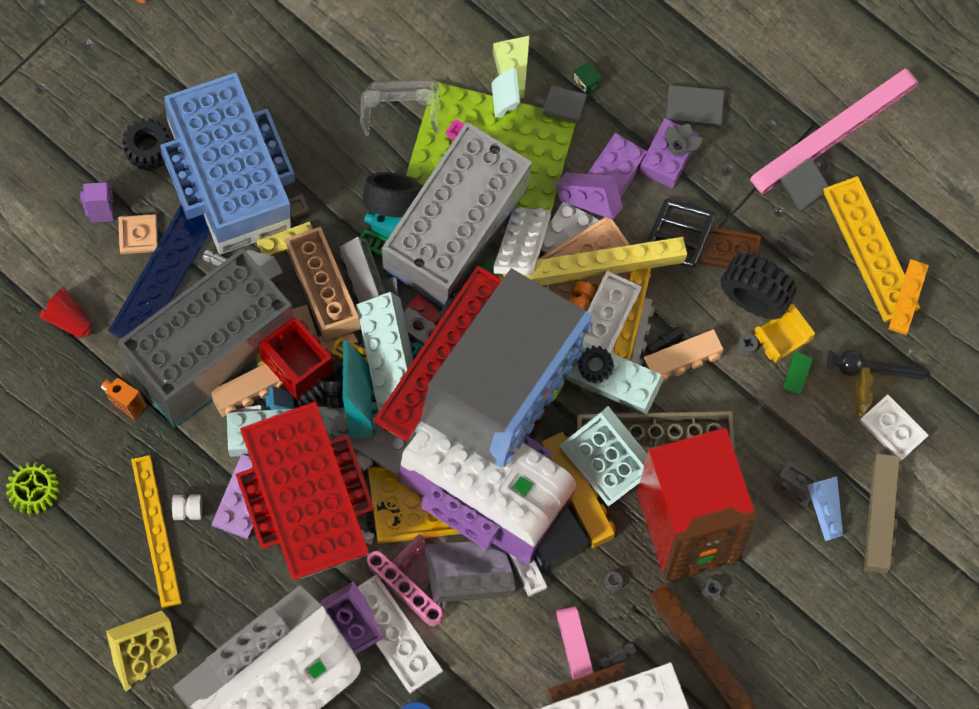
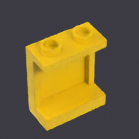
M794 304L789 306L783 317L771 320L761 327L757 326L754 330V336L757 338L758 344H762L767 357L770 360L773 359L775 363L812 341L815 332Z

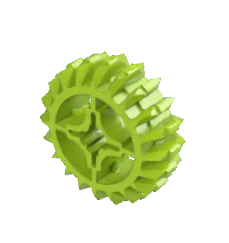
M27 462V468H23L20 465L19 472L13 470L15 477L9 476L8 480L11 483L6 484V487L10 490L6 494L10 496L8 500L10 503H14L13 507L15 509L20 507L21 513L27 509L29 515H31L33 510H35L36 514H39L40 508L46 511L45 506L47 504L50 507L53 506L50 500H57L55 494L59 493V488H57L59 482L55 480L57 478L56 474H51L52 469H46L45 464L39 467L38 463L35 462L33 467H31L30 463ZM38 475L48 481V486L38 483ZM30 476L26 482H21L23 479ZM35 484L36 489L30 491L29 488ZM18 491L26 493L28 501L19 498ZM39 495H44L41 499L36 501V498Z

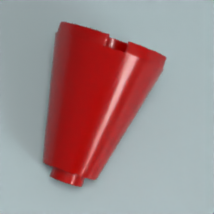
M64 287L48 301L47 310L42 309L39 314L42 320L80 339L83 336L87 338L93 331L91 328L92 322Z

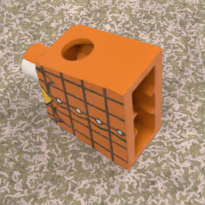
M116 378L113 382L109 379L103 382L101 388L105 390V394L110 402L133 420H136L147 407L140 392L119 378Z

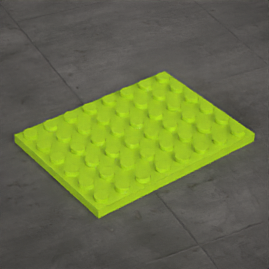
M434 81L406 176L417 180L421 187H423L453 142L445 132L455 119L464 124L467 121L532 162L528 188L515 209L520 207L526 209L542 208L552 212L557 194L556 183L561 179L576 123L542 115L543 108L519 103L515 110H507L502 118L495 117L493 96Z

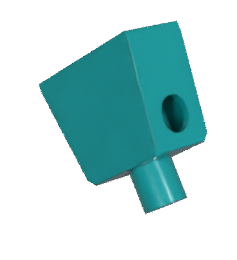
M368 212L365 215L364 222L371 225L374 233L389 238L402 218L387 217Z

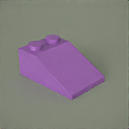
M354 582L321 600L320 604L354 654L384 638L364 595Z

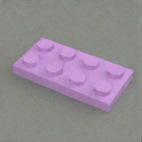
M241 454L213 519L212 526L249 539L254 527L235 474L251 469L253 465L250 457Z

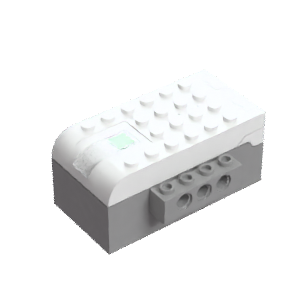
M299 585L272 608H268L218 648L202 664L174 685L173 688L188 709H320L358 677L361 669L357 657L323 606Z

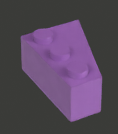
M565 173L556 183L560 201L611 220L623 208L615 176Z
M107 182L83 184L84 191H80L81 202H83L86 217L89 216L91 223L114 221L112 186Z

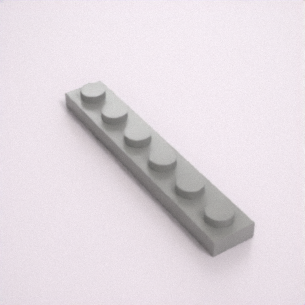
M648 298L644 300L631 362L640 366L643 363L640 355L641 352L645 353L647 342L644 341V336L649 335L651 324H647L648 318L653 317L655 308L651 306L652 299ZM621 404L620 410L628 412L629 407Z

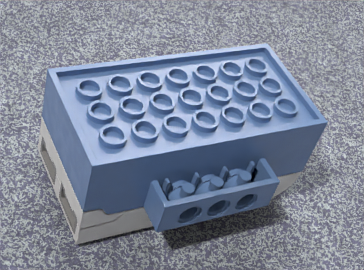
M237 73L164 96L167 121L173 141L160 145L162 157L187 220L202 214L204 215L219 255L291 229L290 203L283 186L295 183V173L268 108L255 113L252 112Z

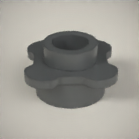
M709 578L706 580V587L702 590V595L712 597L714 601L720 599L721 591L724 590V584Z

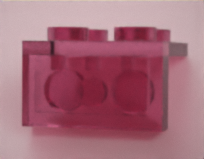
M418 534L392 561V564L418 588L424 591L431 584L425 545L427 544L425 543V538Z

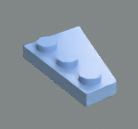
M837 476L807 485L825 541L843 536Z

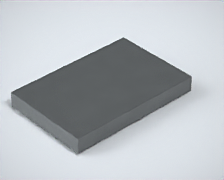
M669 85L666 119L675 123L721 127L724 90Z

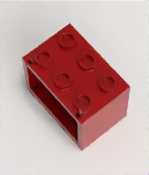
M295 316L259 343L261 360L295 399L298 400L321 383L325 377L333 374L334 363L330 350L328 348L324 349L320 344L319 338L308 331L309 328L303 320L299 321Z

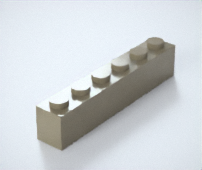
M876 453L873 459L864 571L888 573L890 568L894 566V556H891L892 549H895L896 537H893V530L897 529L898 519H895V511L898 512L899 500H896V494L900 492L901 482L898 481V474H901L902 463H899L900 456Z

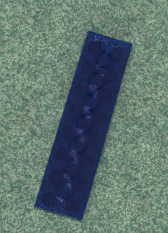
M182 204L180 205L109 328V333L122 339L170 303L210 233L204 214L187 220Z

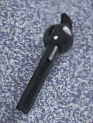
M829 350L827 357V369L837 366L843 374L848 376H855L861 370L925 380L926 376L925 368L866 360L855 350H847L841 356Z

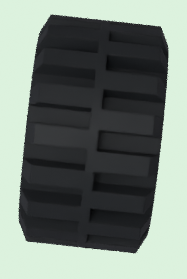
M142 118L141 122L134 121V125H129L127 127L128 131L123 133L122 143L128 161L130 160L133 166L137 165L138 169H142V167L145 170H149V167L156 169L158 164L162 166L164 159L161 154L160 145L170 142L166 127L157 120L153 122L151 118L148 121H145V118ZM152 138L157 141V144L150 150L137 148L138 143L143 139Z

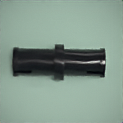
M677 326L667 334L660 335L659 339L646 346V350L651 355L671 347V344L682 338L684 334Z

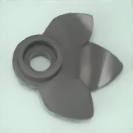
M685 124L677 130L668 126L665 131V139L669 143V152L676 157L683 156L686 152L697 150L702 143V138L692 137L690 124ZM679 146L681 150H676L674 147Z

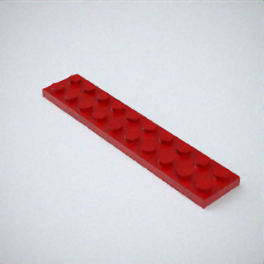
M477 265L375 417L374 423L406 443L409 441L421 423L430 381L501 283V279Z

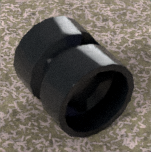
M343 375L325 377L323 379V388L327 392L324 395L325 407H344Z

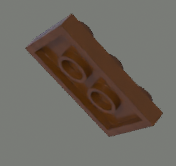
M711 228L701 252L699 264L727 268L733 257L738 254L749 253L750 255L758 256L761 235Z

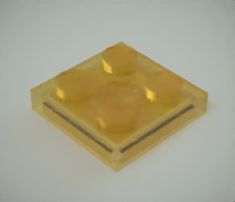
M862 367L857 378L856 416H864L866 410H869V405L872 404L873 395L869 393V390L873 384V375L870 374V368Z

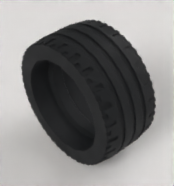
M390 172L373 173L366 178L363 206L367 210L379 215L402 218L420 192L421 184L417 180L403 174Z

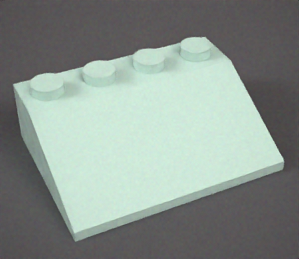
M609 406L559 445L608 506L640 483L647 453Z

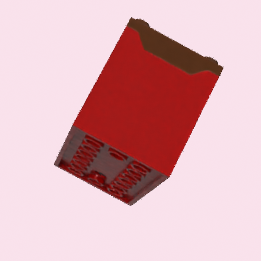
M719 429L648 449L637 496L665 581L676 582L685 575L693 577L706 569L714 571L720 568V565L727 564V566L738 563L757 517L727 429Z

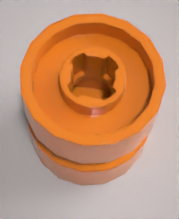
M576 280L571 290L573 295H569L568 301L588 311L591 304L590 301L593 300L598 289L590 283Z

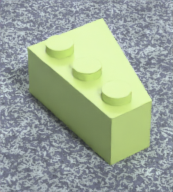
M529 36L493 43V55L498 74L501 75L511 68H516L520 99H523L525 94Z

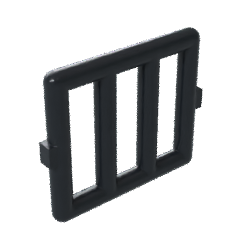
M667 198L662 204L646 243L654 242L656 239L678 238L659 232L663 223L700 233L701 235L697 243L684 239L685 247L694 250L691 259L686 258L684 263L680 264L694 268L697 265L717 214L714 211L696 207V204L692 202L686 204ZM669 207L708 218L703 227L668 217L666 214Z

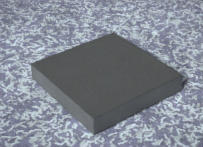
M551 85L542 115L578 124L587 94Z
M807 158L780 178L798 210H802L824 194L823 189L829 187L812 158Z

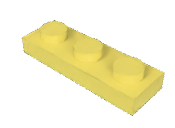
M307 222L258 240L257 245L262 254L277 256L287 252L286 238L304 233L313 228L311 223Z

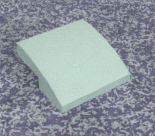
M516 68L505 71L492 82L495 117L502 118L507 110H515L520 103Z

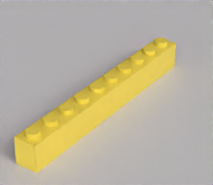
M683 237L537 260L533 275L525 276L540 285H549L605 276L607 271L617 274L684 263L687 251ZM494 273V276L498 277L501 280H503V278L506 275Z

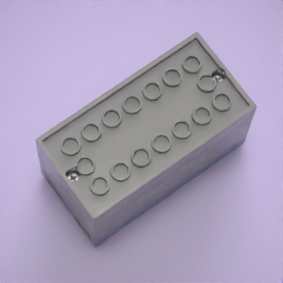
M466 121L382 247L383 271L393 277H397L402 283L444 308L445 302L451 294L463 287L527 190L532 162Z

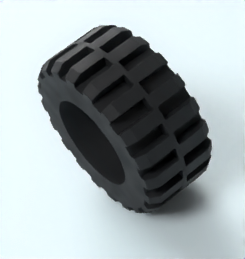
M741 253L733 257L720 280L722 290H724L725 295L732 302L734 301L736 305L744 308L745 311L765 319L775 320L783 317L797 293L795 282L782 268L777 267L776 264L767 261L765 258H760L754 254L750 255L749 253Z

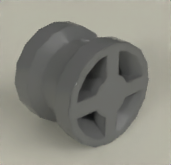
M752 334L742 335L737 345L739 353L743 356L753 355L757 349L758 340Z

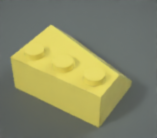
M162 611L106 631L113 663L125 691L132 688L131 685L136 681H141L147 677L146 674L151 670L161 667L177 655L171 622Z

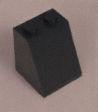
M568 507L563 510L537 547V559L535 562L540 570L544 569L545 573L552 571L587 549L588 539Z

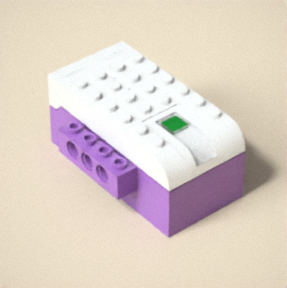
M426 423L404 450L397 482L423 498L421 508L484 549L488 550L493 543L527 566L536 555L537 547L563 510L570 507L576 489V482L570 473L551 461L553 452L525 435V440L520 449L516 448L513 453L515 455L509 464L505 463L503 468H500Z

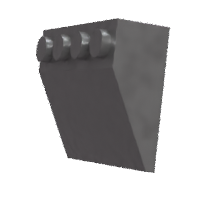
M473 541L425 545L433 603L509 597L515 591L513 572L506 552L492 543L488 550Z

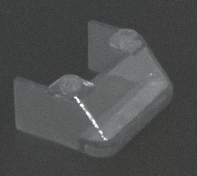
M432 79L371 82L361 96L360 125L365 136H369L370 108L376 107L380 101L417 100L423 106H431L430 122L435 134L439 133V84Z

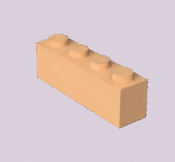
M713 329L644 357L643 366L661 374L664 382L669 376L683 374L686 369L691 367L696 369L706 361L710 360V362L718 360L722 355L723 347Z

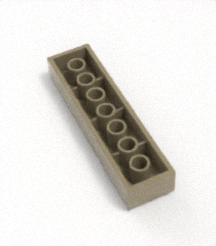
M733 411L647 413V415L643 413L615 414L646 453L648 449L723 428L727 429L732 447L735 449ZM577 414V431L597 414Z

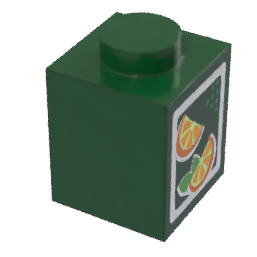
M589 61L573 72L574 81L585 94L594 93L600 88L602 77Z

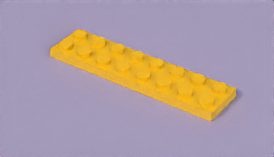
M857 176L824 188L823 191L884 323L891 321L905 274ZM918 302L916 304L915 311H918L920 309Z

